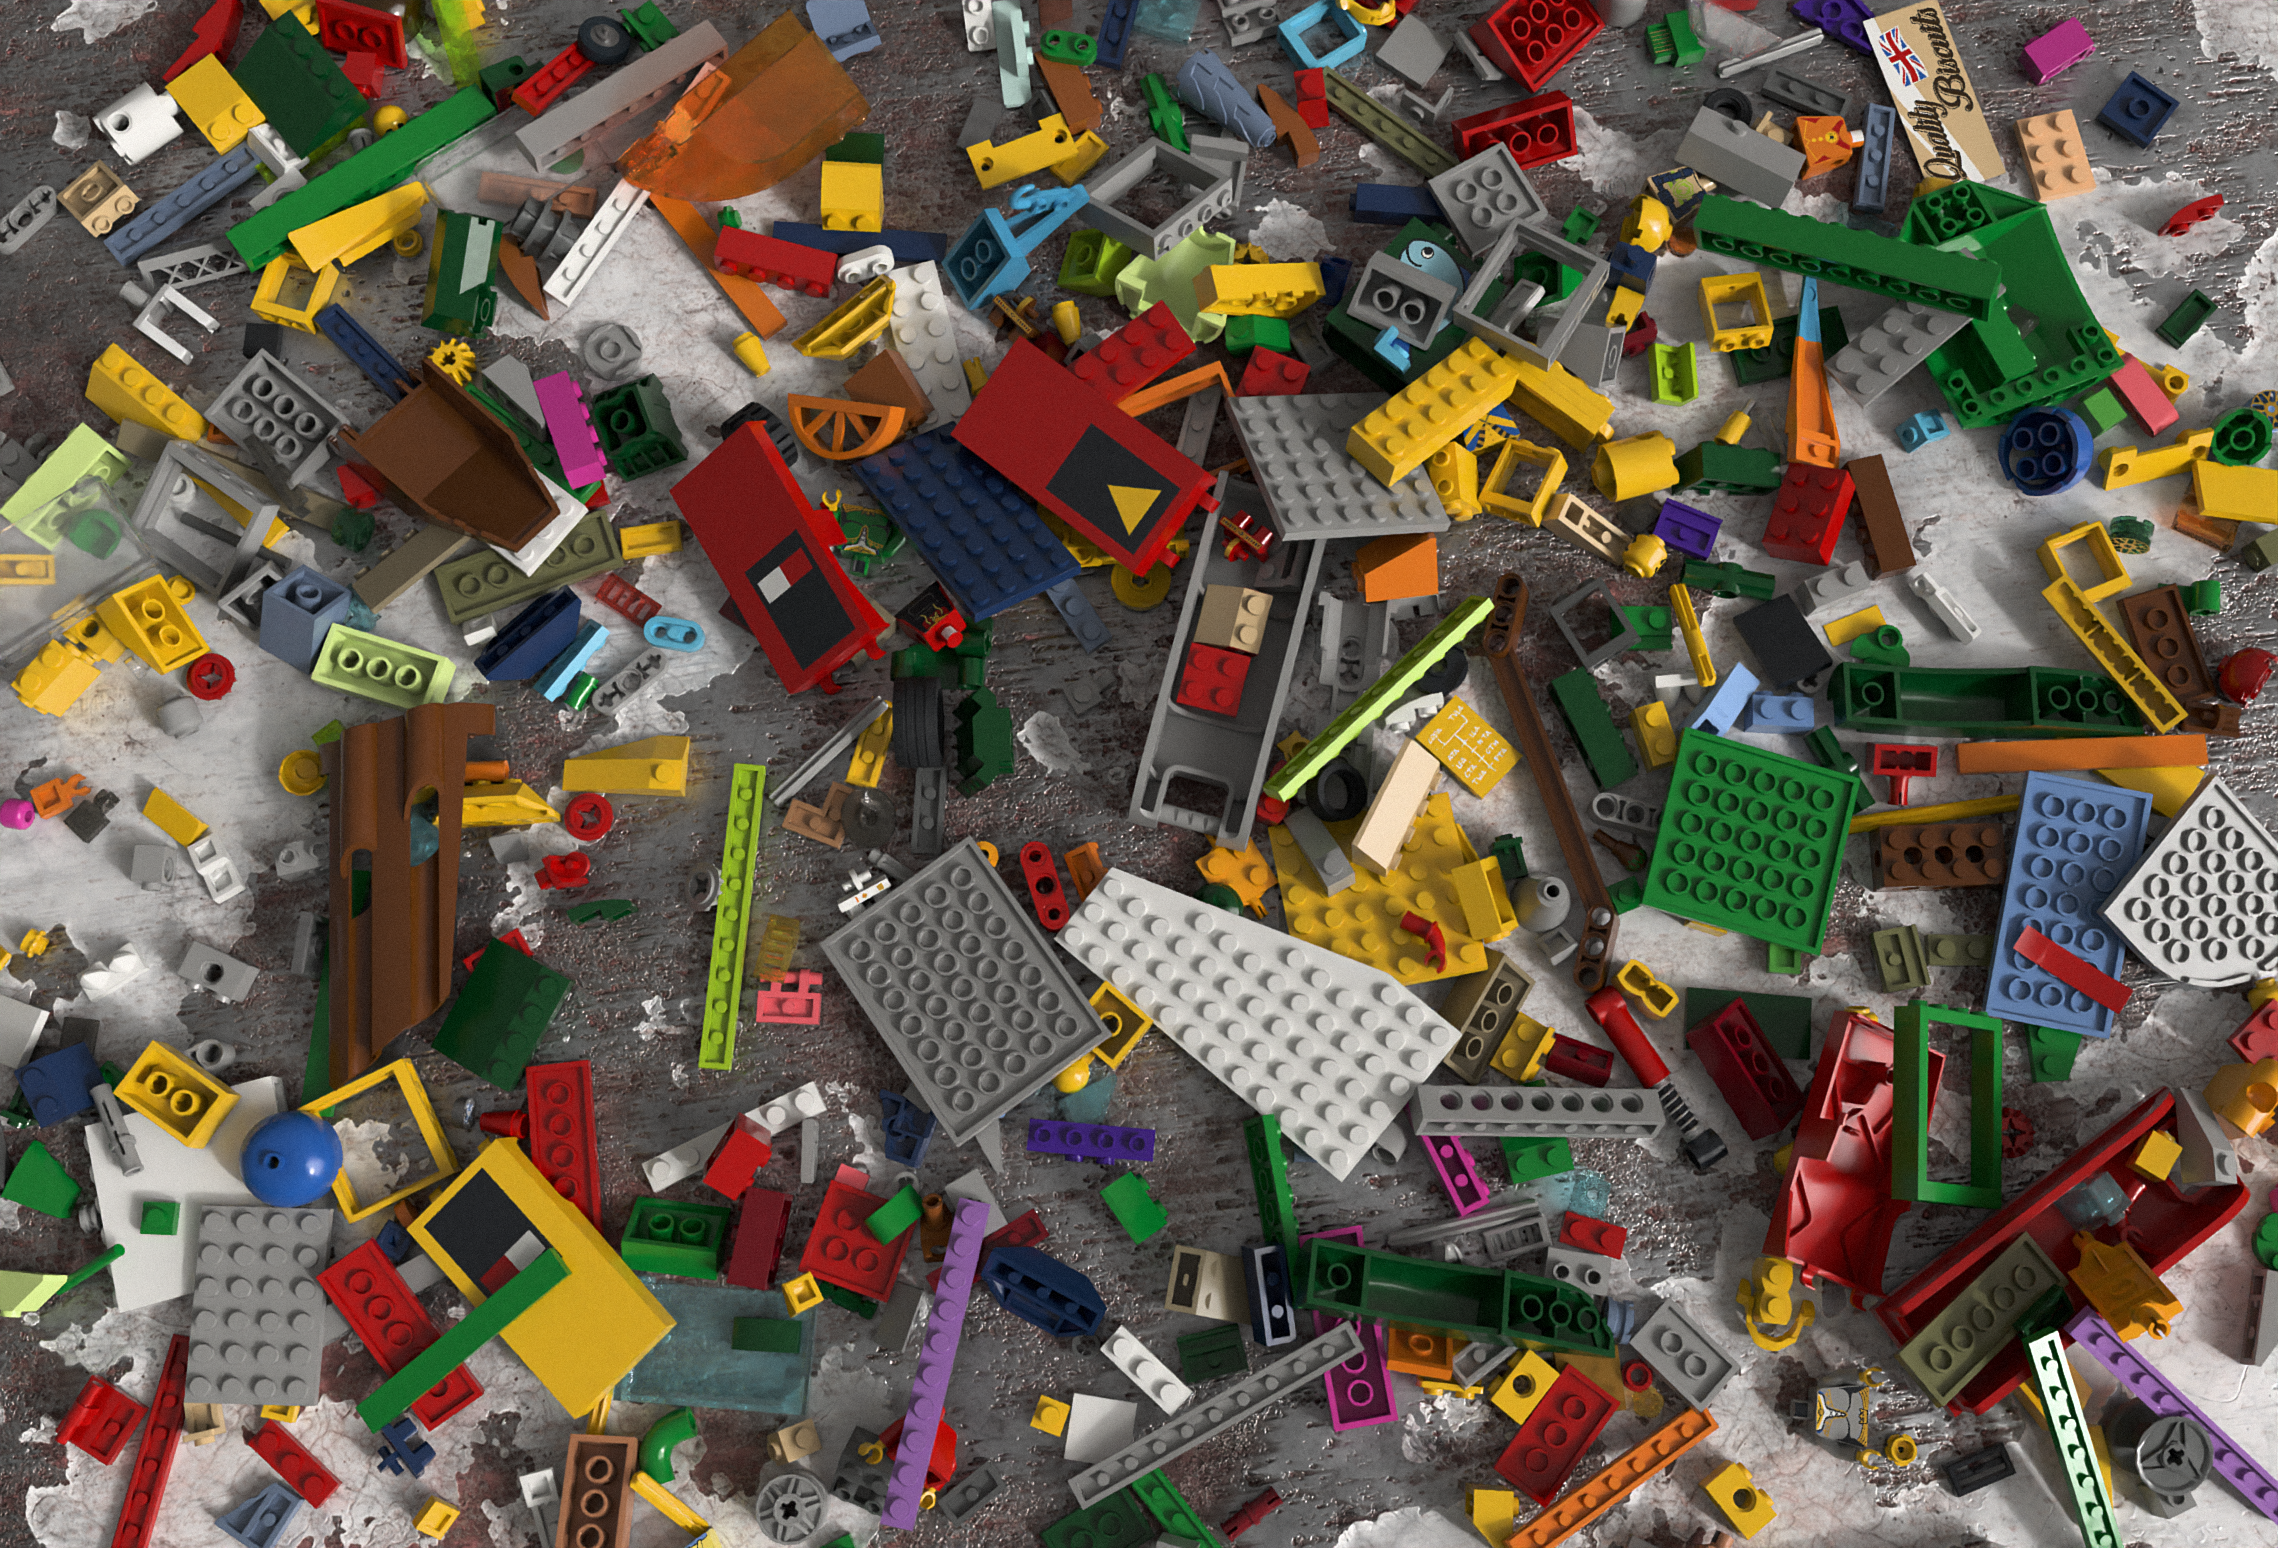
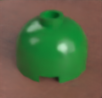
M2246 406L2228 408L2219 413L2209 425L2214 430L2210 450L2220 462L2227 466L2253 465L2264 458L2272 447L2273 425L2263 413L2254 408Z

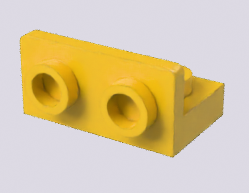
M1520 1011L1488 1066L1519 1085L1525 1083L1526 1080L1531 1082L1540 1068V1065L1536 1063L1542 1053L1547 1055L1556 1040L1552 1037L1555 1029L1551 1026L1546 1027Z

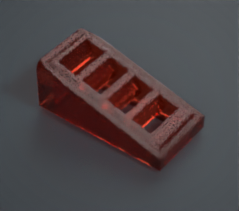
M613 572L610 573L594 596L596 601L643 630L646 622L650 618L655 617L662 608L661 604ZM616 585L620 589L611 600L607 596ZM627 592L630 596L621 607L617 603L623 594ZM634 599H639L640 602L632 613L627 611ZM645 604H647L651 608L641 620L637 616Z

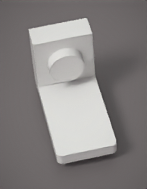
M962 0L969 51L995 49L997 44L991 0Z

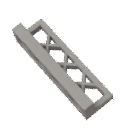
M224 233L142 254L137 261L151 296L156 295L163 285H155L150 271L161 269L171 274L172 276L167 284L174 289H179L249 270L241 259L235 257L236 252L231 247ZM233 250V253H232V255H231V254L227 253L226 251ZM215 254L229 260L226 267L220 270L206 263L209 257ZM205 257V259H204L203 262L197 260V259H200V258ZM190 262L200 267L197 276L188 277L178 272L181 263ZM232 262L238 264L230 267ZM176 265L175 269H172L169 266ZM203 269L208 271V273L201 274ZM175 277L181 279L173 282Z

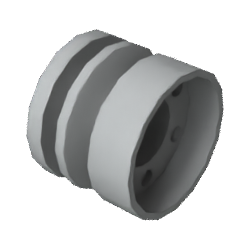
M804 1469L788 1470L769 1481L760 1492L756 1503V1520L762 1532L773 1542L782 1545L800 1544L811 1538L828 1519L831 1509L829 1490L819 1476ZM795 1501V1509L798 1513L795 1512L789 1516L787 1514L788 1507L784 1504Z

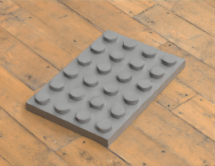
M202 1205L184 1403L318 1405L327 1292L316 1279V1276L329 1267L334 1209Z

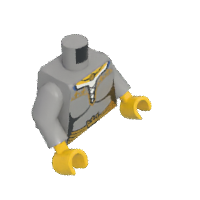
M1874 1366L1866 1369L1865 1372L1862 1369H1837L1820 1378L1817 1386L1809 1387L1808 1400H1791V1418L1807 1420V1433L1815 1435L1816 1443L1835 1458L1856 1464L1861 1461V1464L1867 1469H1879V1467L1871 1466L1868 1463V1456L1870 1454L1882 1455L1876 1450L1867 1449L1869 1386L1878 1387L1884 1384V1382H1874L1871 1379V1372L1882 1371V1368Z

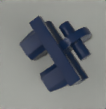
M409 1417L401 1420L394 1426L388 1423L381 1429L382 1435L395 1452L391 1453L386 1445L382 1446L377 1452L383 1461L377 1466V1469L382 1473L390 1468L397 1477L404 1471L398 1462L401 1459L413 1476L418 1479L425 1473L424 1468L436 1457V1452L427 1441L411 1452L405 1442L416 1435L418 1429Z

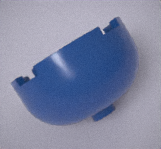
M2036 406L2022 410L2012 418L2014 420L2009 425L2005 435H2001L1998 448L1999 462L2007 481L2013 478L2016 487L2022 490L2023 494L2029 496H2048L2063 493L2073 488L2083 479L2092 463L2094 445L2091 432L2081 417L2073 411L2059 406ZM2013 446L2019 451H2035V456L2023 457L2018 461L2016 465L2018 477L2012 472L2009 464V456ZM2048 479L2043 484L2033 485L2024 482L2029 480Z
M305 1110L283 1111L265 1117L248 1132L239 1153V1170L247 1189L260 1201L281 1208L306 1205L323 1197L332 1188L331 1185L336 1179L339 1168H342L343 1162L342 1145L335 1129L327 1120L323 1121L318 1116ZM274 1161H279L277 1167H275Z

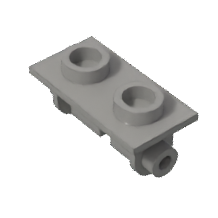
M1438 586V594L1391 599L1398 600L1397 614L1390 619L1397 621L1415 617L1413 606L1418 605L1420 616L1441 613V609H1446L1445 597H1440L1439 594L1446 593V590Z

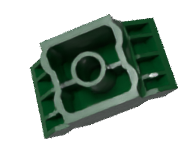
M654 373L594 395L591 402L593 409L588 411L605 457L613 460L616 471L626 483L685 461L688 457L689 451L681 442L682 433L673 418L670 408L671 403L662 393L664 385Z
M984 685L963 699L952 712L961 721V724L952 732L956 736L957 765L954 769L964 777L955 789L967 799L989 786L999 774L1015 773L1010 707L997 708L996 696Z

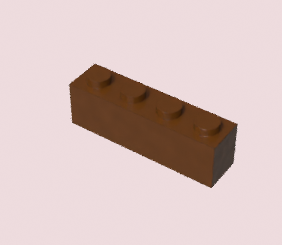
M1882 454L1847 461L1841 469L1848 470L1856 486L1847 512L1854 519L1856 525L1855 536L1858 544L1862 545L1864 550L1866 571L1871 573L1873 581L1908 573L1917 563Z

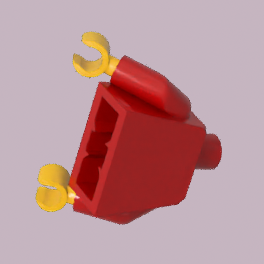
M944 1406L919 1504L924 1509H930L935 1505V1491H940L945 1483L950 1481L951 1475L957 1467L955 1456L957 1434L943 1421L946 1412ZM906 1414L894 1421L878 1435L879 1440L875 1444L865 1442L860 1445L858 1454L862 1456L866 1455L871 1449L873 1451L872 1455L865 1462L869 1464L879 1463L883 1456L882 1450L885 1447L888 1448L886 1455L895 1462Z

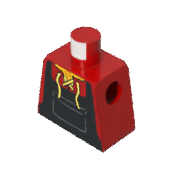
M937 580L894 615L897 623L909 638L932 652L939 651L946 644L954 648L962 642L963 635L960 632L966 628V623Z

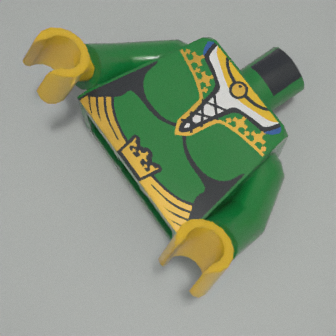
M826 489L822 495V501L828 506V510L833 512L848 541L844 545L834 547L840 550L843 558L852 560L850 574L858 577H867L869 563L884 564L886 558L892 557L905 544L906 539L882 510L841 503L840 509L837 505L842 497L841 491L839 489L836 490L837 500L832 501L827 497Z

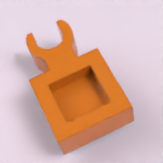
M75 774L66 783H64L63 779L57 777L30 790L29 792L40 817L47 820L74 807L71 798L89 794L91 788L87 786L77 789L78 782L86 779V777L81 774Z

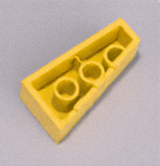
M1318 262L1247 265L1212 264L1204 267L1203 272L1192 279L1199 310L1204 313L1237 316L1254 314L1290 320L1326 295Z

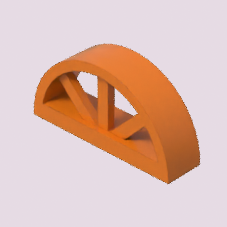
M788 393L789 417L798 438L812 452L833 460L861 461L882 452L898 434L906 409ZM810 408L824 410L812 421ZM836 414L833 444L831 447L820 437L817 431ZM860 415L882 417L873 435ZM847 416L865 443L853 450L843 452Z

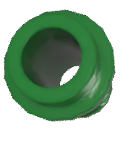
M584 671L581 676L577 675L578 681L566 700H564V703L580 712L592 691L598 689L596 685L599 680Z

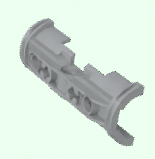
M1320 592L1318 606L1324 611L1320 642V648L1323 651L1319 684L1331 687L1332 690L1329 715L1316 713L1313 739L1363 694V691H1367L1379 680L1381 657L1387 654L1390 618L1397 614L1398 600H1387L1383 603L1370 604L1368 606L1343 603V601L1332 597L1329 592ZM1347 642H1354L1359 646L1360 652L1354 657H1349L1344 654L1343 645ZM1347 664H1353L1351 677L1356 678V680H1352L1350 685H1346L1345 679L1340 678V676L1345 675ZM1372 720L1364 727L1361 734L1357 738L1350 740L1343 747V751H1340L1339 755L1335 757L1344 759L1347 764L1357 769L1365 781L1367 790L1366 803L1361 811H1369L1377 795L1373 793L1377 751H1372L1375 720ZM1333 759L1329 760V761H1328L1326 764H1324L1323 766L1329 765L1330 762H1331ZM1335 774L1329 775L1324 786L1325 798L1333 809L1339 811L1344 809L1347 803V788L1340 777ZM1305 782V785H1302L1298 790V801L1308 805L1305 796Z

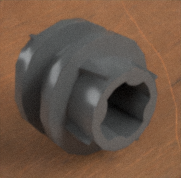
M529 196L517 212L509 230L511 234L521 240L519 248L523 251L532 243L540 248L537 256L538 260L543 262L547 257H550L561 263L574 246L581 229L579 225L570 220L572 211L566 208L560 215H557L550 210L553 204L551 198L547 197L542 203Z

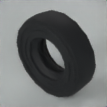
M1729 87L1719 88L1711 92L1702 103L1703 106L1714 111L1721 105L1731 106L1736 111L1737 117L1735 120L1742 121L1748 126L1750 125L1753 114L1751 102L1739 90Z

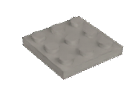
M1503 141L1432 178L1426 185L1470 257L1496 245L1499 242L1498 236L1502 228L1505 229L1506 226H1509L1515 216L1535 224L1548 215L1547 209Z

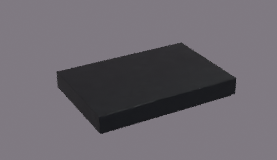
M1788 593L1733 617V624L1777 691L1833 665L1832 658Z

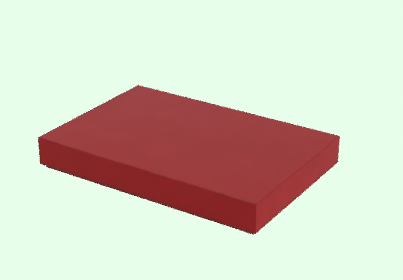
M315 0L324 48L347 54L348 51L376 53L384 65L402 70L407 67L408 59L401 16L343 0ZM358 28H361V29L364 30V31L362 32V35L359 34Z

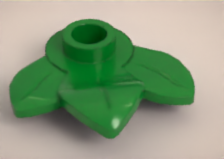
M1882 625L1873 633L1861 634L1854 640L1849 650L1851 657L1864 659V664L1909 667L1910 655L1902 646V634L1892 625ZM1882 636H1887L1890 639V645L1882 642Z

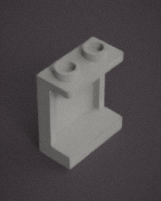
M1192 134L1190 156L1232 178V202L1214 216L1221 220L1237 219L1250 143ZM1185 181L1180 209L1201 194L1203 190Z

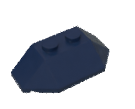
M567 584L560 587L559 590L551 591L537 598L497 632V636L487 643L482 650L481 656L476 658L473 664L488 681L531 678L575 640L582 601Z
M995 1247L981 1273L983 1280L987 1281L992 1294L1002 1308L1055 1337H1073L1084 1334L1086 1336H1093L1107 1310V1307L1087 1276L1033 1247Z

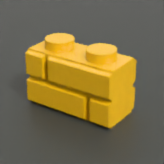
M1663 701L1633 709L1628 715V719L1646 773L1672 766L1677 750V745H1675L1677 741Z

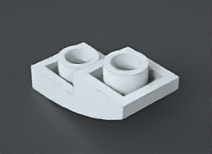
M1442 692L1420 697L1401 706L1385 718L1382 725L1383 731L1391 730L1394 734L1407 732L1410 730L1409 727H1413L1416 722L1415 714H1419L1421 718L1437 715V711H1440L1444 705Z

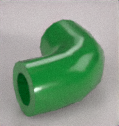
M688 1405L675 1409L657 1419L643 1437L638 1454L639 1469L660 1485L676 1479L671 1464V1453L674 1447L698 1435L696 1419Z

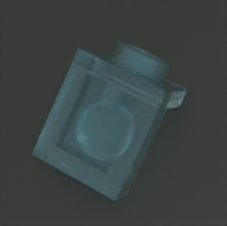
M350 583L346 588L353 591L354 594L349 609L355 616L346 622V626L362 632H369L382 617L379 613L375 615L351 586L353 584Z

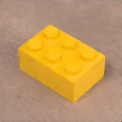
M156 1040L151 1041L113 1092L114 1095L185 1146L203 1149L242 1097L169 1043Z

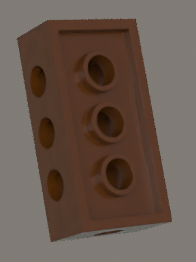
M2002 823L1878 826L1868 832L1873 892L1997 889L2005 884L2007 864ZM1965 852L1969 854L1971 862L1966 858ZM1904 853L1910 858V864L1904 859ZM1935 853L1939 855L1941 863L1936 860Z

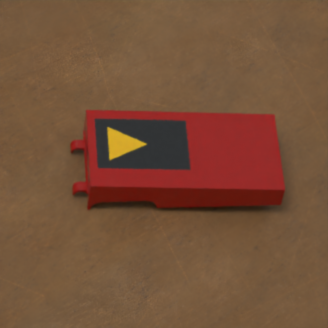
M1021 335L1017 338L950 434L1130 571L1141 577H1144L1157 559L1172 569L1175 567L1181 557L1169 550L1167 545L1197 504L1212 514L1220 505L1218 500L1206 492L1208 487L1219 481Z

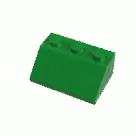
M638 1196L621 1240L622 1260L632 1270L717 1280L725 1254L731 1208Z

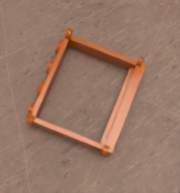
M1219 360L1135 393L1116 406L1134 418L1218 384L1225 400L1227 397H1235L1228 381L1227 372L1224 371ZM1244 457L1208 473L1218 479L1220 469L1228 471L1229 476L1237 473L1240 476L1247 475L1252 470L1247 458Z

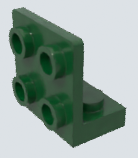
M833 132L827 134L826 161L881 164L883 184L884 134Z

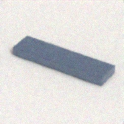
M1867 103L1864 108L1862 124L1864 143L1859 149L1852 209L1880 215L1884 211L1896 108Z

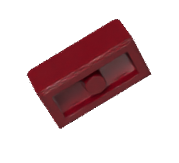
M1555 1033L1553 1038L1556 1040L1548 1053L1544 1068L1597 1088H1603L1610 1078L1614 1053Z

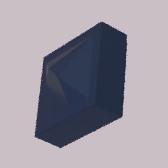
M388 1219L376 1238V1242L387 1257L400 1263L414 1240L406 1228Z

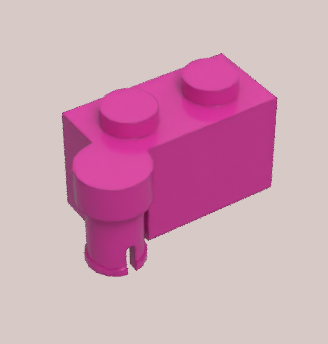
M2074 16L2066 22L2063 19L2056 22L2048 29V33L2041 38L2037 35L2028 40L2023 45L2024 49L2018 60L2036 85L2039 86L2078 60H2084V56H2090L2096 48L2093 46L2094 42L2086 33L2082 24Z

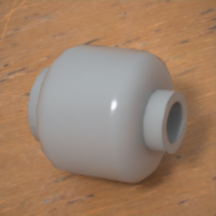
M179 692L161 699L163 704L156 709L155 714L166 735L175 736L177 740L199 731L198 726L203 722V718L193 697H181Z

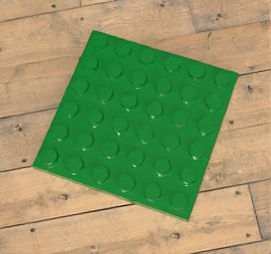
M1689 727L1682 728L1638 905L1814 957L1820 956L1861 778Z

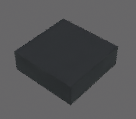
M246 323L242 354L246 358L252 359L263 348L274 358L280 360L283 337L282 326L280 324Z

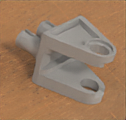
M130 280L124 284L119 292V296L124 298V303L141 313L132 324L140 336L186 366L191 363L194 356L159 330L160 326L158 323L167 312L171 314L175 310L211 334L220 326L214 318L167 283H164L157 294L153 296L137 287Z

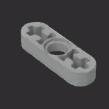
M42 185L35 188L0 220V238L4 236L7 239L4 244L0 241V254L9 255L15 252L61 210L63 204L56 198L58 193L52 187ZM45 197L51 200L48 204L43 201ZM34 206L40 211L38 214L32 209ZM24 214H31V222L26 226H19L18 221L20 217ZM12 226L18 231L16 234L10 229Z
M651 648L643 652L595 691L592 697L595 709L605 716L617 714L668 672L670 667L668 657L657 648ZM652 657L656 660L660 659L659 664L661 666L658 669L650 667L651 663L649 660ZM641 666L649 677L645 679L637 668ZM628 675H637L639 677V684L635 689L627 690L624 688L623 681ZM616 685L625 695L623 698L619 694L615 695L617 693L614 689ZM603 696L613 697L611 699L613 703L611 707L603 705Z

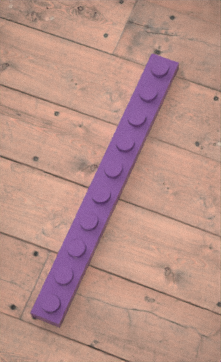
M959 1197L880 1520L881 1525L913 1532L991 1204Z
M2086 1305L2064 1329L2161 1419L2167 1416H2184L2198 1422L2208 1432L2214 1447L2212 1466L2278 1525V1481L2128 1342L2122 1343L2109 1325Z

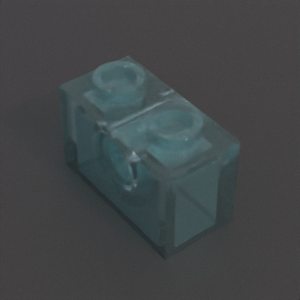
M2108 1171L2084 1178L2053 1202L2075 1231L2085 1228L2095 1230L2105 1223L2112 1226L2125 1217L2123 1211L2132 1204L2131 1200Z

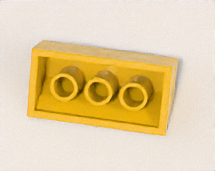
M114 342L93 363L85 396L120 426L122 419L130 418L183 440H188L193 444H196L209 430L210 423Z

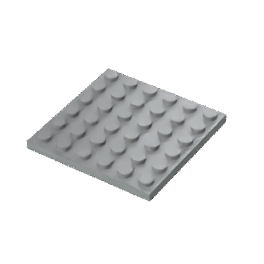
M1388 392L1227 397L1224 404L1225 410L1282 541L1442 532L1448 530L1451 522L1422 463L1387 488L1345 450L1351 427L1391 399Z

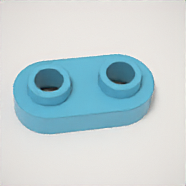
M655 616L650 618L644 626L646 640L657 648L692 653L698 651L705 642L703 629L694 621ZM659 630H666L663 637H656V633ZM694 634L695 639L692 642H686L687 635Z

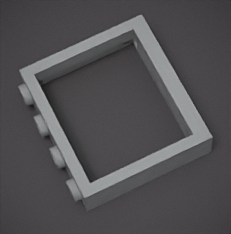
M1152 136L1084 187L1090 200L1076 211V217L1149 259L1157 261L1232 202V178ZM1158 167L1203 190L1201 194L1154 230L1109 206L1110 203Z
M1515 216L1510 225L1506 226L1505 229L1502 228L1498 236L1499 242L1495 248H1489L1482 262L1484 265L1480 271H1475L1471 275L1467 283L1468 289L1464 295H1459L1456 298V304L1452 308L1453 324L1548 372L1609 278L1610 263ZM1517 242L1588 276L1541 349L1472 314L1473 309Z
M170 440L124 533L139 542V547L156 554L159 561L179 570L183 578L202 586L206 594H213L217 598H221L228 593L229 588L233 584L244 580L281 504L188 440ZM184 465L253 512L223 576L154 529Z

